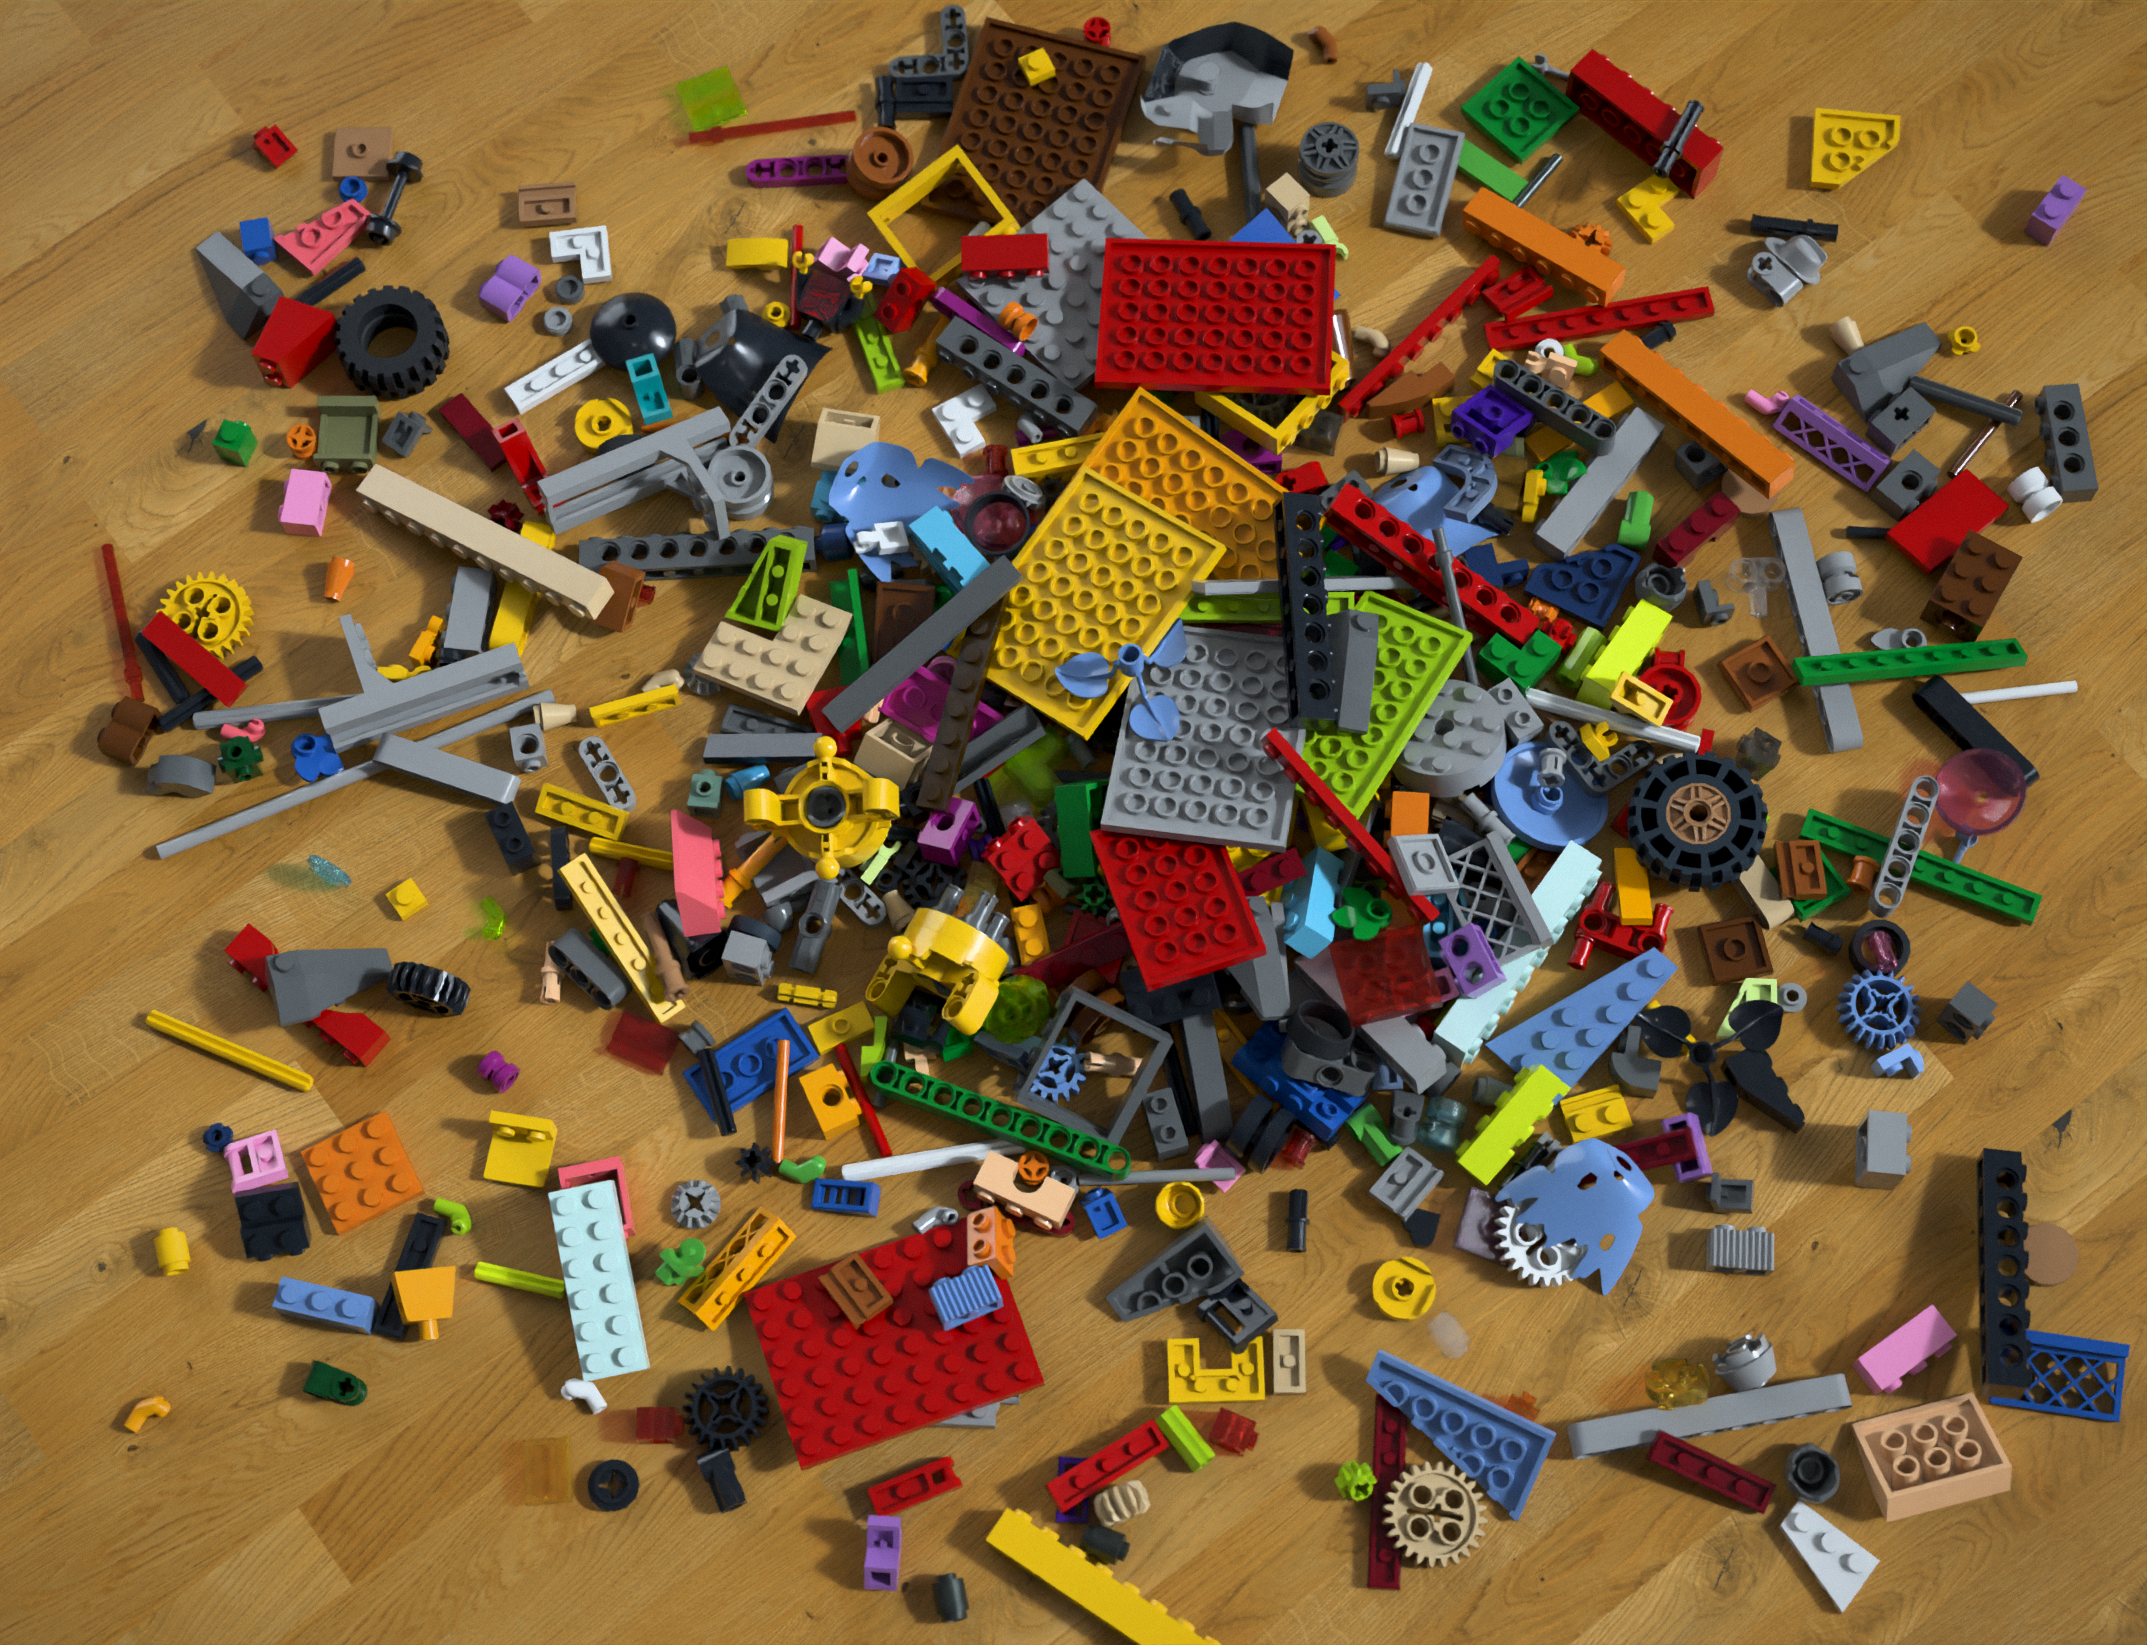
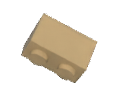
M889 717L865 733L853 763L861 767L869 775L892 781L899 787V791H902L917 783L926 770L933 743Z

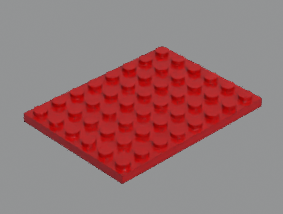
M1106 238L1095 388L1138 389L1142 387L1144 390L1330 396L1336 244Z
M967 1217L959 1219L955 1225L949 1226L944 1224L929 1229L922 1235L918 1233L858 1254L892 1297L894 1303L869 1321L866 1320L857 1330L818 1279V1277L824 1276L842 1260L744 1293L801 1471L1045 1386L1008 1280H1002L989 1265L988 1268L1002 1296L1004 1307L944 1331L930 1299L929 1289L933 1288V1284L940 1279L949 1277L953 1280L963 1275L962 1272L970 1267L968 1265Z

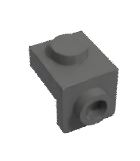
M1393 69L1391 83L1368 84L1366 86V109L1385 110L1387 108L1399 107L1401 96H1405V79H1400L1399 69Z
M1712 1172V1182H1707L1706 1201L1711 1202L1714 1212L1753 1214V1180L1721 1179L1719 1173Z

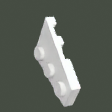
M1798 1500L1779 1528L1799 1557L1808 1565L1815 1575L1816 1581L1822 1589H1825L1834 1602L1833 1605L1841 1614L1877 1566L1879 1560L1802 1501Z

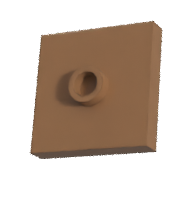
M336 127L332 169L333 180L343 181L345 178L353 176L363 181H390V173L386 169V164L392 159V127Z

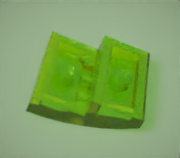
M727 65L675 84L695 134L748 115Z

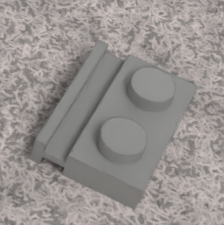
M1407 1146L1369 1190V1196L1391 1213L1397 1214L1405 1222L1443 1178L1444 1172L1432 1166L1431 1162Z

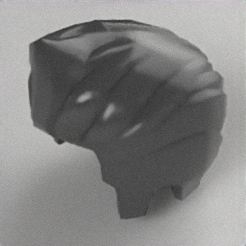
M1654 562L1646 566L1637 574L1634 582L1637 600L1640 602L1643 598L1665 612L1675 609L1683 602L1687 593L1688 583L1684 577V568L1681 566L1669 569Z
M1806 1442L1796 1446L1795 1450L1790 1452L1785 1461V1482L1787 1489L1794 1497L1810 1503H1823L1837 1492L1840 1483L1838 1464L1829 1453L1815 1446L1814 1443Z

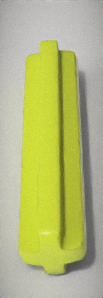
M478 1262L474 1272V1277L477 1280L551 1297L563 1298L566 1292L565 1281L485 1262Z

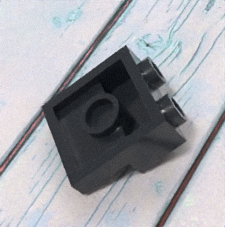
M298 1181L235 1193L234 1199L241 1222L240 1233L247 1259L255 1257L257 1261L263 1262L272 1259L275 1254L287 1252L288 1256H298L304 1253L306 1248H310L312 1234Z

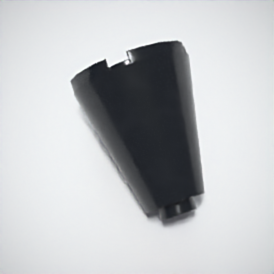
M1446 815L1439 831V837L1447 856L1483 840L1482 837ZM1485 848L1473 853L1469 864L1485 869L1489 860ZM1466 857L1459 861L1465 862ZM1451 864L1453 870H1457L1458 877H1460L1463 867ZM1492 864V865H1491V868H1490V871L1496 872V870H1495V868H1494V866H1493V864ZM1467 869L1464 879L1481 882L1483 874ZM1488 875L1485 883L1498 885L1500 879Z
M664 900L657 905L655 911L658 913L671 953L682 966L681 972L688 979H691L692 976H695L698 980L713 974L723 965L721 958L730 935L728 931L721 927V932L685 937L677 900Z

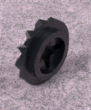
M617 1459L607 1460L599 1464L592 1471L588 1481V1492L592 1501L599 1508L612 1512L628 1508L637 1499L640 1487L635 1469L627 1462ZM614 1473L619 1483L627 1485L617 1489L615 1499H613L610 1489L601 1487L612 1482Z

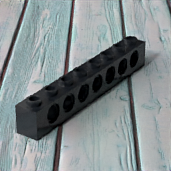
M1283 492L1272 504L1289 725L1290 728L1324 731L1336 720L1338 707L1334 702L1333 695L1335 676L1331 671L1333 649L1329 645L1331 622L1327 617L1326 610L1328 591L1324 586L1326 564L1322 561L1324 538L1320 534L1319 525L1321 508L1318 506L1317 495ZM1305 635L1308 636L1312 642L1308 641ZM1308 664L1313 667L1314 671L1309 668ZM1310 692L1316 696V699L1311 696Z
M1983 1148L1976 1161L1981 1396L2020 1400L2026 1389H2030L2032 1383V1371L2027 1369V1359L2030 1358L2031 1340L2026 1339V1329L2029 1328L2031 1315L2030 1310L2025 1309V1299H2028L2030 1291L2029 1280H2025V1270L2029 1264V1252L2024 1250V1240L2028 1236V1222L2023 1221V1211H2026L2028 1197L2027 1193L2023 1192L2022 1183L2026 1180L2027 1166L2022 1164V1152ZM1997 1182L2004 1183L2009 1189L2000 1187ZM1998 1211L2007 1213L2009 1218L2001 1216ZM1998 1240L2006 1241L2010 1247L2001 1245ZM1999 1269L2007 1270L2011 1276L2003 1275ZM1999 1298L2007 1299L2011 1306L2004 1305ZM2000 1328L2008 1329L2012 1336L2003 1334ZM2000 1358H2007L2013 1366L2005 1365Z

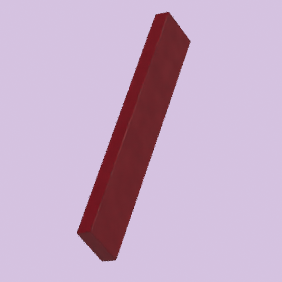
M1376 1394L1372 1474L1376 1478L1377 1483L1372 1484L1373 1490L1371 1494L1367 1589L1400 1591L1402 1546L1394 1549L1393 1546L1398 1539L1396 1536L1386 1537V1534L1392 1530V1526L1382 1524L1383 1520L1390 1517L1389 1513L1382 1511V1507L1391 1505V1502L1384 1497L1385 1494L1388 1492L1396 1493L1390 1484L1393 1481L1402 1483L1399 1475L1403 1471L1405 1472L1407 1416L1400 1409L1392 1406L1381 1394Z

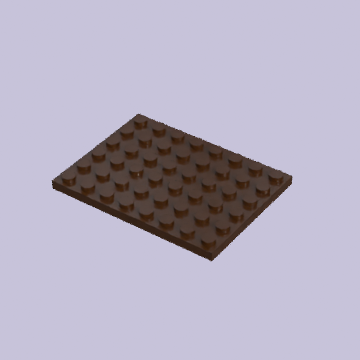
M986 17L936 160L958 144L1016 219L1021 229L1084 178L1102 194L1146 63V56ZM1044 48L1055 68L1056 75L1030 86L1018 65V58ZM964 167L923 197L920 204L923 211L974 224L984 221L991 228L1004 220Z

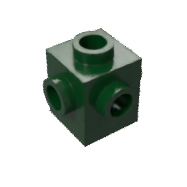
M249 736L233 737L226 743L219 745L222 754L217 757L220 769L223 774L227 773L234 784L263 776L260 762L264 761L261 748L259 744L254 745Z

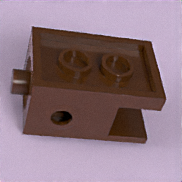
M1969 529L1944 575L1936 585L1920 619L1965 643L1975 642L1995 610L1997 602L2023 557Z

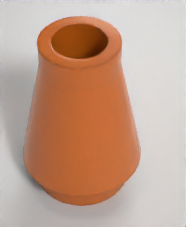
M332 557L331 562L327 563L324 598L335 602L341 601L342 595L356 572L353 570L355 563L344 558Z

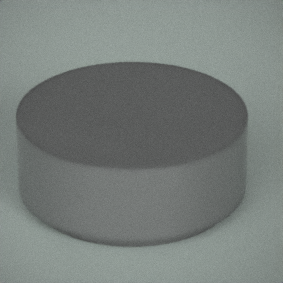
M567 275L560 278L556 283L555 291L561 303L575 305L584 298L585 289L578 277Z

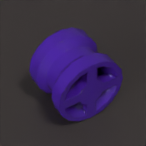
M990 833L984 835L980 840L971 839L968 844L975 869L982 867L983 863H986L980 855L986 851L985 846L992 840Z

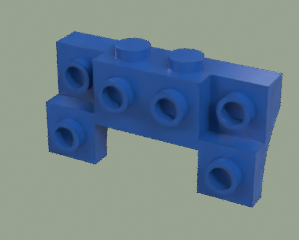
M1268 1020L1256 1031L1254 1037L1236 1052L1230 1064L1285 1109L1297 1115V1119L1326 1142L1367 1098L1370 1092L1367 1090L1363 1096H1353L1347 1092L1324 1087L1303 1079H1295L1287 1075L1281 1065V1044L1287 1032L1279 1033L1278 1020Z

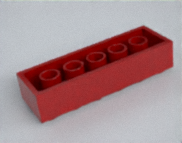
M1591 49L1570 70L1565 95L1580 107L1579 112L1649 166L1653 167L1661 153L1660 147L1662 143L1668 140L1681 115L1676 112L1673 106L1662 102L1649 88L1641 86L1633 80L1628 72L1621 71L1611 63L1608 57L1599 54L1594 49ZM1686 121L1685 125L1683 126L1680 132L1681 134L1683 133L1686 125L1688 124V121ZM1695 125L1683 147V155L1679 160L1675 161L1668 178L1675 186L1695 199L1715 178L1724 148L1715 138L1707 136ZM1675 144L1671 148L1668 157L1671 155L1673 149L1675 148Z

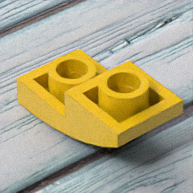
M778 238L728 239L726 267L730 270L757 267L761 271L787 268L788 241Z

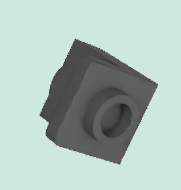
M415 411L410 413L398 412L384 435L382 442L402 456L409 457L423 433L430 434L433 428L425 423L427 419Z
M1709 579L1698 581L1692 594L1701 625L1711 624L1712 626H1719L1727 623L1734 613V604L1719 605L1717 591L1711 588Z

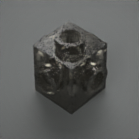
M1758 727L1753 729L1748 735L1743 734L1735 746V750L1738 751L1734 760L1736 761L1735 767L1739 770L1745 768L1752 775L1751 779L1758 782L1777 766L1781 757L1778 752L1782 741Z

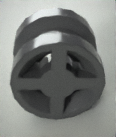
M697 1020L691 1023V1028L687 1032H681L677 1036L683 1046L696 1059H698V1052L707 1046L711 1047L716 1043L712 1035Z

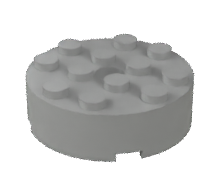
M1448 679L1391 769L1396 779L1408 789L1418 793H1430L1429 796L1431 797L1460 796L1467 789L1477 785L1479 787L1485 785L1497 774L1506 755L1507 744L1504 717L1499 704L1488 692L1472 683Z

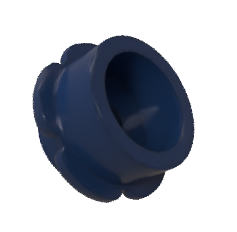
M214 1123L210 1125L209 1130L204 1132L203 1143L206 1144V1148L210 1152H223L224 1147L233 1142V1131L229 1126H223L222 1123ZM217 1135L221 1136L219 1140H215Z

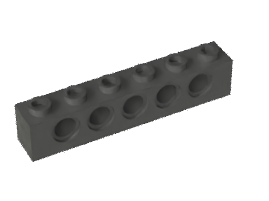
M957 316L952 319L935 341L937 356L943 363L947 365L953 364L961 369V372L970 380L976 379L983 383L992 394H1000L1007 398L1009 403L1016 409H1024L1032 413V417L1042 425H1050L1064 439L1084 436L1098 418V404ZM967 349L974 351L973 353L968 355L962 353L964 350ZM989 364L997 365L995 369L985 368ZM1012 379L1021 380L1018 384L1009 383ZM1035 394L1045 395L1042 399H1035L1032 396ZM1063 408L1067 409L1069 412L1065 414H1059L1056 411L1058 409Z

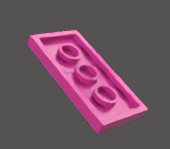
M921 666L884 698L882 708H878V710L934 744L951 683ZM979 701L969 740L1005 717V715Z

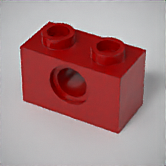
M917 267L901 268L878 305L873 317L893 333L910 331L936 288L937 283Z

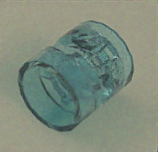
M1432 1097L1425 1113L1428 1120L1422 1122L1417 1140L1430 1149L1443 1153H1454L1460 1139V1134L1457 1130L1464 1128L1469 1110L1453 1100L1443 1097Z

